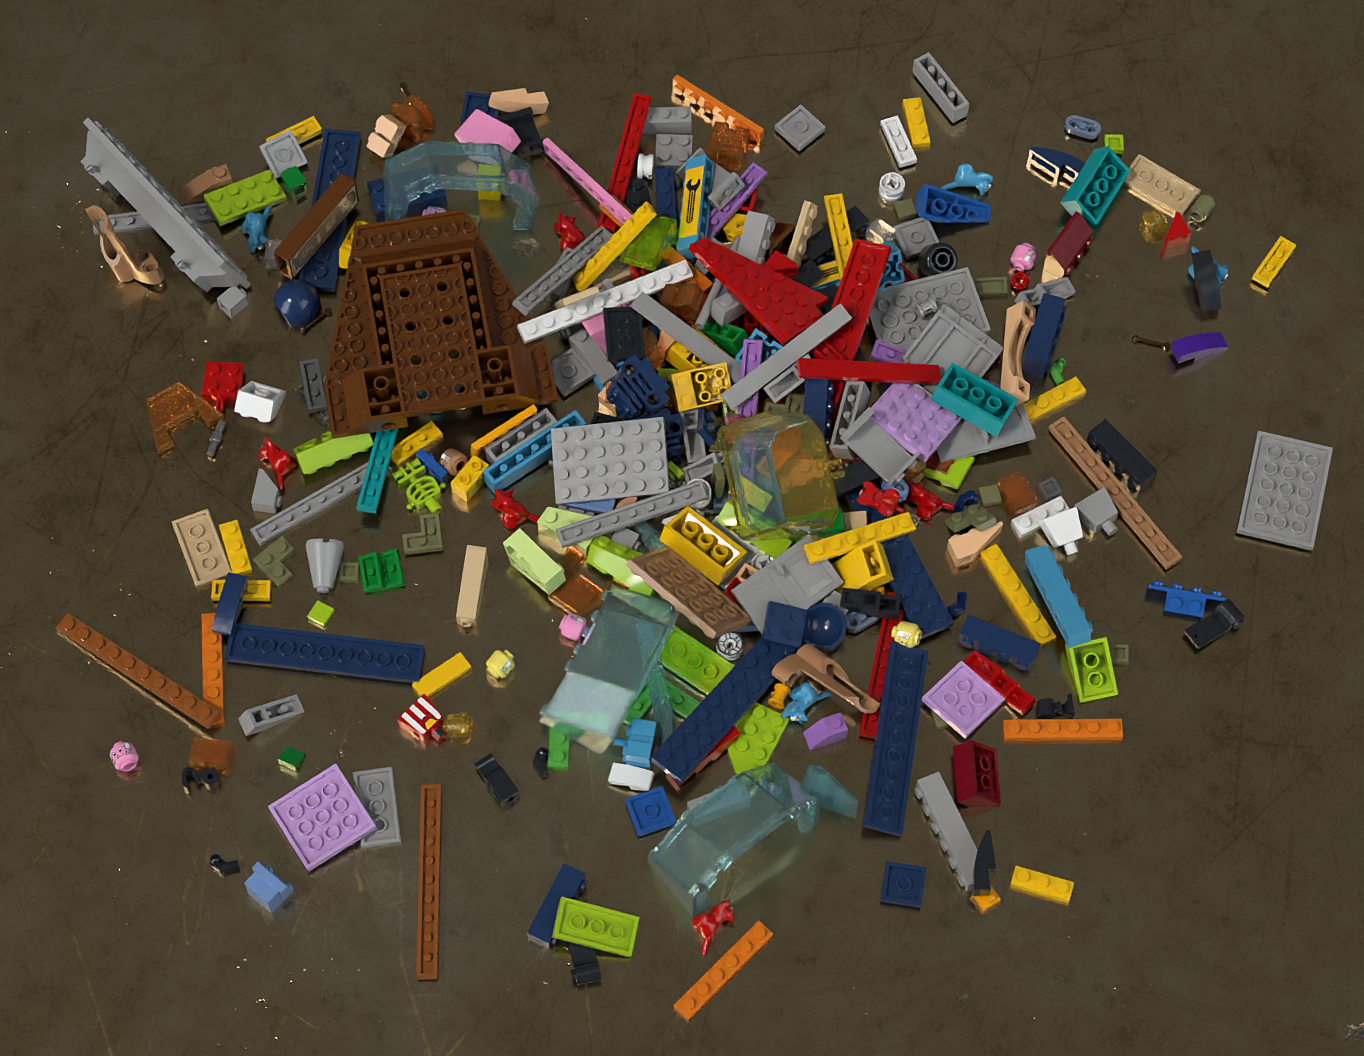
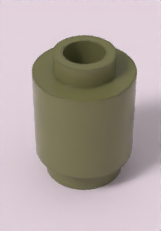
M1201 195L1191 208V218L1197 222L1205 220L1215 207L1214 199L1210 195Z

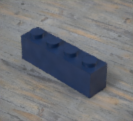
M673 167L655 169L657 216L660 236L665 241L678 239L679 211L676 176Z
M805 379L801 450L805 456L828 455V449H830L831 439L829 431L832 430L830 413L833 412L831 395H834V384L827 379Z
M969 614L958 639V642L967 648H975L984 655H992L1001 662H1009L1018 669L1031 671L1041 646L1040 643Z
M563 863L527 932L528 940L547 949H550L552 944L555 945L558 939L553 938L552 934L560 898L566 897L578 901L577 896L579 892H583L587 885L584 872Z

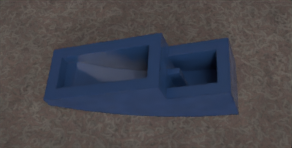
M1031 147L1028 159L1056 178L1063 174L1074 181L1085 165V162L1057 150Z
M228 572L218 602L212 632L228 636L232 635L243 606L242 600L248 587L247 576Z

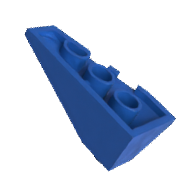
M925 184L917 192L915 210L921 218L934 222L990 221L992 208L990 204Z

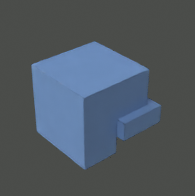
M257 862L252 867L254 873L244 884L248 894L272 913L294 889L291 883L287 884L274 873L271 866L268 865L265 868Z

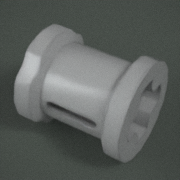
M929 297L920 304H914V310L919 319H923L925 315L931 312H938V307L933 297Z

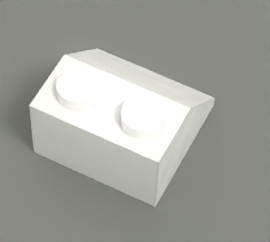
M250 381L238 390L235 412L240 413L244 417L258 418L260 422H270L277 416L286 391Z

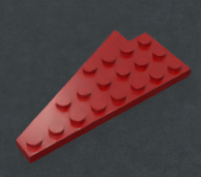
M705 237L690 244L689 250L782 345L792 341L824 316L818 308L827 304V296Z

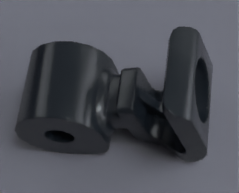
M1072 694L1067 695V701L1064 704H1061V701L1055 703L1052 698H1043L1036 703L1039 719L1055 718L1056 713L1070 718L1075 716Z
M186 767L182 771V785L187 794H189L188 778L190 776L193 777L196 785L202 783L208 790L217 789L221 782L219 773L214 768H205L201 774H198V771L192 767Z

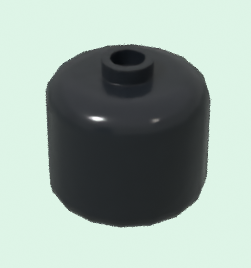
M947 243L929 244L921 250L918 256L919 268L928 277L953 271L957 267V253Z

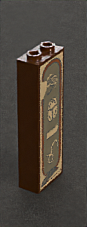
M341 173L276 248L274 257L277 270L290 279H294L359 202L356 182L352 177Z

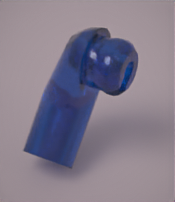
M969 490L958 496L954 510L962 512L966 502H976L979 497L975 494V491Z
M958 592L957 602L947 606L950 616H958L966 610V592Z

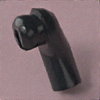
M540 747L533 759V765L542 777L550 774V770L545 765L549 754L546 747Z
M214 854L210 857V865L220 873L239 870L237 860L226 862L220 858L219 854Z

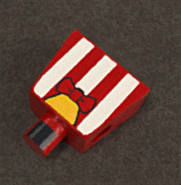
M422 694L397 718L400 728L423 742H426L431 736L440 742L446 736V732L440 728L444 724L443 716L425 694Z

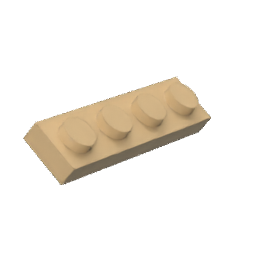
M805 200L787 254V258L797 263V268L801 267L800 261L806 251V242L812 232L813 220L817 216L818 206Z

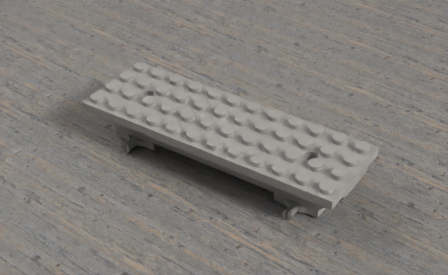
M87 118L83 122L89 131L87 133L86 156L80 162L85 166L84 168L90 175H93L115 196L118 197L122 194L173 248L175 253L171 258L175 261V265L179 270L185 272L193 282L206 292L212 287H233L240 284L247 289L251 285L247 280L249 276L214 242L215 240L181 207V204L158 183L159 181L125 148V145L97 120L93 122Z

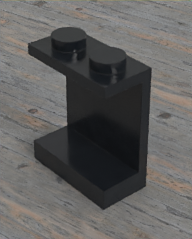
M531 107L496 116L498 121L513 128L521 140L519 145L509 155L510 161L520 160L530 155H538L545 151L542 143L543 139H540L534 123Z

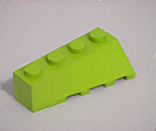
M327 431L321 435L320 440L312 439L292 450L303 474H312L318 468L334 465L335 461L349 459L354 453L366 452L374 443L370 433L332 439L331 432Z
M730 498L725 503L716 519L719 524L733 534H741L743 541L748 545H756L759 553L764 556L766 554L773 557V560L788 550L796 539L790 530L786 528L781 529L776 526L775 521L769 518L765 519L760 516L757 510L747 508L741 500L736 498Z
M602 535L593 540L586 562L602 573L612 575L613 580L620 584L622 582L627 585L630 592L640 594L645 602H648L656 592L653 588L648 587L642 578L634 575L631 569L626 566L629 559L643 555L641 552L632 550Z

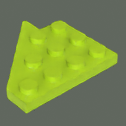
M755 703L736 723L735 727L742 734L727 748V752L737 779L743 780V782L754 787L756 786L790 721L789 717L782 718V714Z

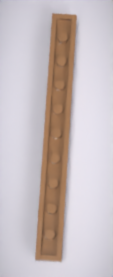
M1062 417L1049 425V431L1099 490L1103 487L1107 490L1118 513L1163 567L1167 570L1181 561V554L1069 421Z

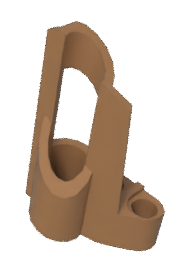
M96 205L84 209L100 234L102 254L119 281L128 282L136 279L153 285L163 281L164 273L151 252L141 250L131 256L126 246L114 234V227L103 209ZM96 220L104 221L102 229L111 243L107 241Z
M812 644L803 645L796 654L784 658L772 670L773 677L791 688L799 684L801 685L808 675L864 713H874L881 705L880 701L849 680L847 674L838 663ZM836 675L864 697L859 700L858 696L834 680L833 677Z

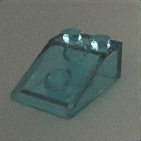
M808 765L800 786L799 800L856 819L859 801L823 767Z

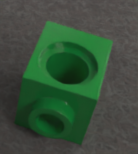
M297 166L288 168L280 174L282 184L292 199L309 191L307 181Z

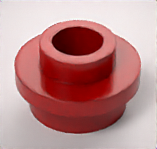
M1017 272L1011 278V285L1017 290H1024L1029 285V278L1025 273Z

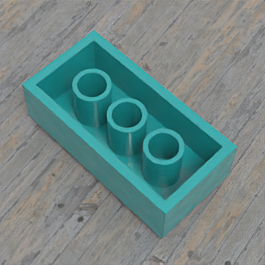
M1109 146L1094 149L1060 203L1072 216L1077 211L1089 226L1097 225L1131 170Z
M952 362L936 387L931 401L997 437L1012 413L1018 399Z

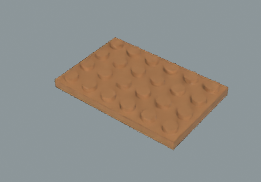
M669 546L629 559L626 564L634 575L642 578L648 587L656 590L662 599L669 601L675 610L683 613L692 624L697 625L706 636L712 639L750 625L752 622L743 608Z

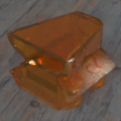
M412 93L404 102H392L389 114L407 125L403 135L413 142L423 140L422 129L432 130L435 127V122L425 99L416 93Z

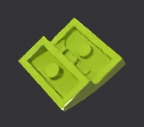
M935 450L924 466L922 474L924 477L939 480L941 485L959 489L975 459L969 456L941 464Z

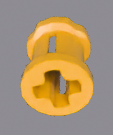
M777 683L774 686L775 691L772 698H769L768 703L774 708L784 709L787 695L791 693V689L786 685Z

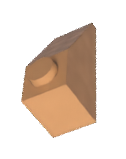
M225 164L207 170L176 191L181 205L185 206L204 200V194L233 184L228 167Z

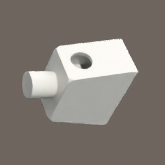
M1077 507L1038 521L1053 548L1063 545L1067 555L1078 552L1074 541L1082 538L1083 534Z

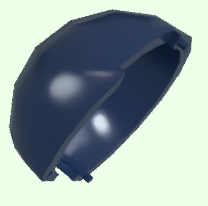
M292 279L283 283L277 289L273 301L290 326H303L310 323L317 316L321 297L318 290L311 283L302 279Z
M820 602L807 609L802 642L812 644L821 650L829 651L835 649L842 643L846 635L847 622L843 612L831 603Z

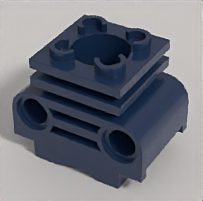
M636 354L624 361L616 373L615 381L611 382L605 392L607 400L617 407L620 417L627 421L637 417L639 413L642 416L656 414L670 400L666 394L670 386L664 379L658 376L653 368V364L647 357L640 361Z
M665 409L653 415L633 417L632 420L664 417L668 463L672 461L677 467L681 465V445L684 443V423L681 414L671 415L669 409Z

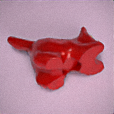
M559 213V220L554 223V230L562 236L560 249L562 251L566 247L575 249L585 240L583 232L574 224L577 217L564 216L563 213Z
M264 438L263 441L266 445H262L260 454L257 457L261 458L262 461L266 459L270 461L273 470L276 472L278 488L282 490L284 486L283 475L289 473L292 468L297 466V460Z
M924 480L916 483L908 482L909 492L905 500L918 506L917 515L921 519H931L941 508L948 510L957 509L956 505L942 501L937 494L925 489L923 486Z
M864 482L863 486L865 489L860 491V497L857 499L859 504L874 507L880 514L885 516H892L894 512L898 514L906 513L898 505L900 494L897 490L893 488L881 490L871 482Z
M514 489L511 491L495 490L496 499H492L491 504L496 510L503 512L502 524L504 527L513 529L526 519L534 522L538 521L539 516L528 512L523 504L512 497Z
M729 900L722 901L713 906L710 913H700L693 919V927L704 938L701 947L702 955L704 956L707 953L711 937L715 934L723 921H735L733 908L728 906L730 904Z

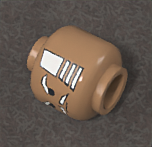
M451 448L443 452L440 457V465L452 476H457L468 462L465 454Z

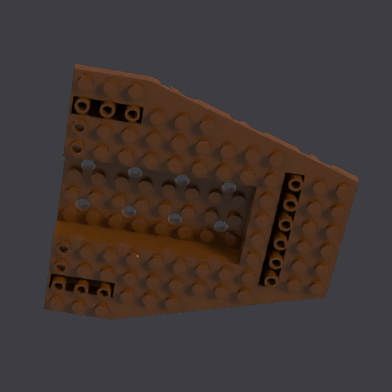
M466 209L355 226L326 378L324 380L332 439L408 427L406 417L482 405L483 414L526 408L533 404L538 406L558 402L549 348L542 338L524 343L517 326L531 320L529 315L525 316L512 305L518 296H516L511 284L504 276V272L490 249H488L485 240L478 232ZM439 285H446L448 287L445 291L437 289ZM402 291H409L410 295L408 297H401L400 293ZM446 318H451L453 323L446 325L443 321ZM409 324L416 326L413 331L405 329ZM451 352H457L459 353V357L456 359H452L449 357V354ZM414 358L422 360L418 365L411 363ZM457 386H463L465 387V391L462 393H457L455 391V388ZM420 392L427 393L425 399H419L417 395Z

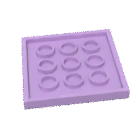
M893 383L871 407L875 411L871 418L901 447L913 455L918 452L920 455L917 458L923 462L930 458L962 419L960 416L931 401V398L923 390L915 388L910 383Z
M336 763L268 806L308 872L377 829Z

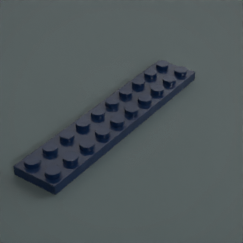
M334 129L324 130L312 206L341 173L354 179L361 132ZM348 215L300 270L299 279L311 283L319 291L335 292L339 272V249L344 242Z
M879 481L873 483L876 487L880 489L881 484ZM862 489L844 496L851 512L867 511L868 524L897 516L895 512L892 516H885L880 514L874 507L859 504L857 499L860 497L859 494ZM905 534L880 542L883 545L894 579L888 583L893 593L901 597L900 606L903 608L908 621L917 624L919 630H922L921 639L953 626L954 622L909 536Z
M236 623L232 635L229 636L225 660L235 663L414 683L419 682L425 645Z
M761 637L650 757V761L682 784L777 680L772 676V670L775 665L789 655L796 654L800 648L761 640Z
M892 641L889 643L863 827L899 837L903 833L928 651L916 647L908 648L899 642Z

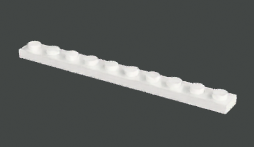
M683 260L518 324L517 329L526 344L603 314V308L621 307L631 303L642 291L649 296L693 278V274L686 260Z

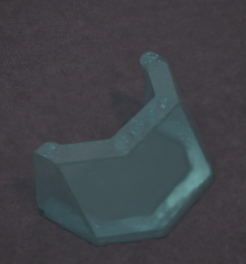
M430 141L410 148L384 162L385 221L406 218L409 202L419 198V194L423 192L430 193L437 189L499 191L505 196L510 195L512 200L518 204L513 222V230L532 231L539 205V196L531 166L500 144Z
M612 585L609 590L605 589L600 599L603 602L599 611L595 610L590 619L593 621L591 627L587 626L582 634V637H584L582 644L577 643L573 651L576 654L574 659H569L564 668L567 671L549 704L544 703L539 712L542 715L539 720L540 722L601 755L613 741L618 732L617 730L631 709L628 708V705L632 706L638 698L674 629L675 624L673 623H676L680 613L668 601Z
M775 763L746 770L739 775H733L726 785L718 786L708 798L704 797L698 801L695 808L684 811L681 814V818L649 852L648 863L692 917L709 905V888L717 880L715 875L719 870L723 872L732 861L780 825L791 821L793 816L797 819L799 818L798 829L802 834L818 823L821 801Z

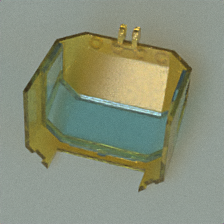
M765 411L719 428L715 444L711 445L708 452H722L737 522V526L728 525L725 526L726 529L736 533L743 541H765L802 537L833 527L839 510L833 479L845 476V472L840 470L831 473L830 467L843 464L842 460L829 461L823 433L808 414Z

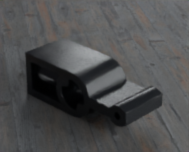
M491 753L474 763V766L480 772L502 807L507 806L520 797L518 788Z

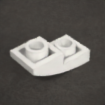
M613 763L608 781L610 784L629 786L632 790L649 791L654 772L631 765Z

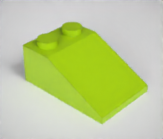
M1107 637L1091 638L1090 642L1070 648L1065 643L1068 663L1080 703L1118 695Z

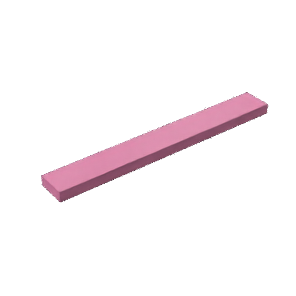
M548 137L543 140L545 153L623 225L630 219L632 215Z

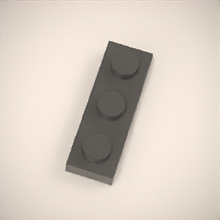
M318 358L299 361L309 414L327 411Z

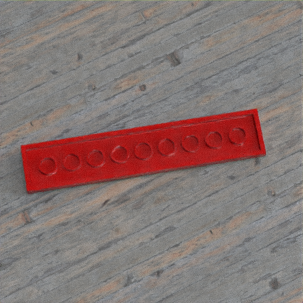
M860 239L854 240L831 308L832 310L841 303L852 317V320L825 339L846 358L845 360H855L891 252L890 246ZM830 380L834 384V395H831L833 412L830 413L832 421L835 420L846 381L848 380Z

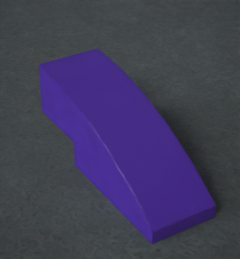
M1221 332L1202 333L1172 341L1171 350L1178 364L1190 359L1196 361L1228 349Z

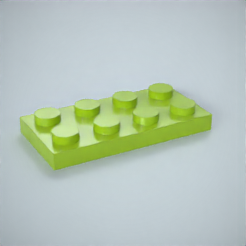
M269 169L204 194V200L218 224L222 226L245 217L249 212L255 213L286 201V195Z
M674 625L650 653L651 658L706 695L735 666Z
M561 897L552 937L631 957L639 917Z

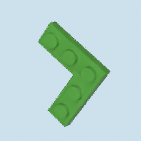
M652 671L618 714V719L627 725H632L633 718L642 719L656 700H659L684 718H687L700 702Z
M551 711L548 769L568 770L570 733L609 734L610 713Z

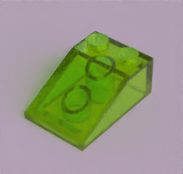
M656 215L627 245L622 253L620 262L654 271L678 236L676 219Z

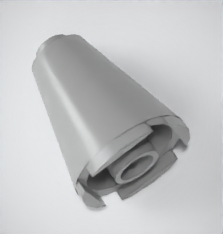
M323 539L307 540L305 547L313 588L317 589L319 593H328L334 586L344 549V542L335 539H329V541H323Z

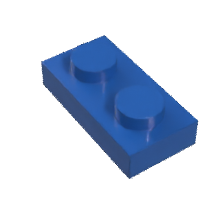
M421 448L416 453L421 465H424L426 470L440 483L446 484L449 481L448 472L435 461L434 456L430 452L426 453Z

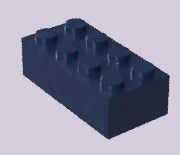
M438 165L367 182L376 222L390 221L420 214L429 206L448 207L447 196Z
M1043 293L1024 355L1022 374L1043 379L1044 372L1048 373L1060 329L1065 318L1067 306H1064L1065 298Z

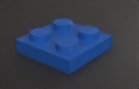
M663 786L625 799L638 837L676 824Z

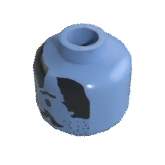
M883 479L880 487L881 490H887L888 488L897 490L900 494L899 503L907 498L909 487L903 479L898 483L894 481L891 485Z

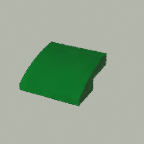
M397 548L380 554L375 551L358 557L365 593L405 586L400 553Z

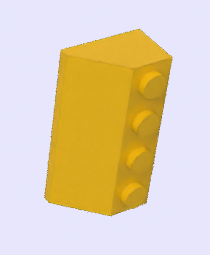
M689 506L685 507L664 526L659 539L718 586L733 573L747 553L745 549Z

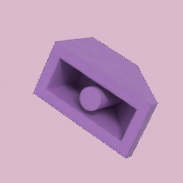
M840 712L822 718L805 730L803 735L811 751L847 739L848 728Z

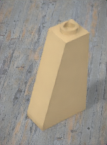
M467 545L456 613L457 624L463 627L477 626L488 569L486 547Z

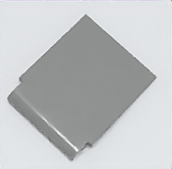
M943 304L902 357L901 361L909 364L939 365L941 379L953 362L982 378L1004 347L946 304ZM911 384L915 388L923 390L930 398H932L938 386Z

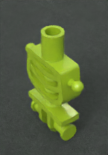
M415 458L411 463H405L406 468L399 467L398 471L391 473L392 478L398 483L400 489L411 483L406 491L408 501L410 502L406 506L408 510H411L413 506L418 510L427 506L432 514L442 511L443 508L437 499L441 497L440 489H444L446 484L441 483L438 485L431 476L419 478L426 473V468L424 465H421L418 458Z

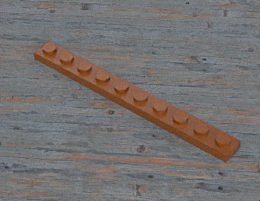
M67 613L56 626L57 631L207 729L211 727L220 715L217 709L71 614Z
M441 784L421 785L417 979H437Z

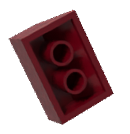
M1076 211L1047 250L1043 269L1060 279L1072 272L1075 261H1080L1084 254L1083 250L1085 248L1088 249L1093 242L1091 238L1093 230L1079 212Z
M973 740L953 746L957 803L969 807L1001 805L997 750Z

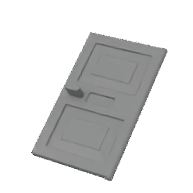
M1021 403L1014 407L997 437L962 418L936 449V452L942 464L1034 440L1036 436L1024 405Z
M809 534L731 590L761 634L763 633L769 601L807 610L844 583L828 560L810 565L803 549L804 545L814 542Z

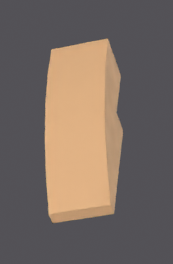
M521 88L492 92L488 104L492 108L506 112H514L531 107L533 115L545 114L549 102L544 91L527 94L526 89Z

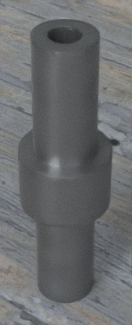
M219 420L215 432H212L210 437L211 443L207 450V455L214 456L218 444L222 441V433L226 422L223 420Z

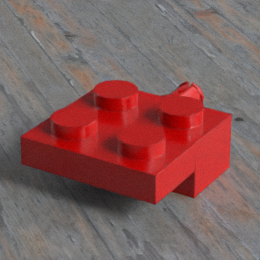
M206 361L202 387L203 401L216 402L215 409L218 411L219 408L220 411H223L224 402L236 403L238 390L243 387L244 363Z

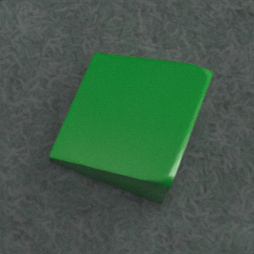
M287 746L277 760L280 765L297 771L305 753Z

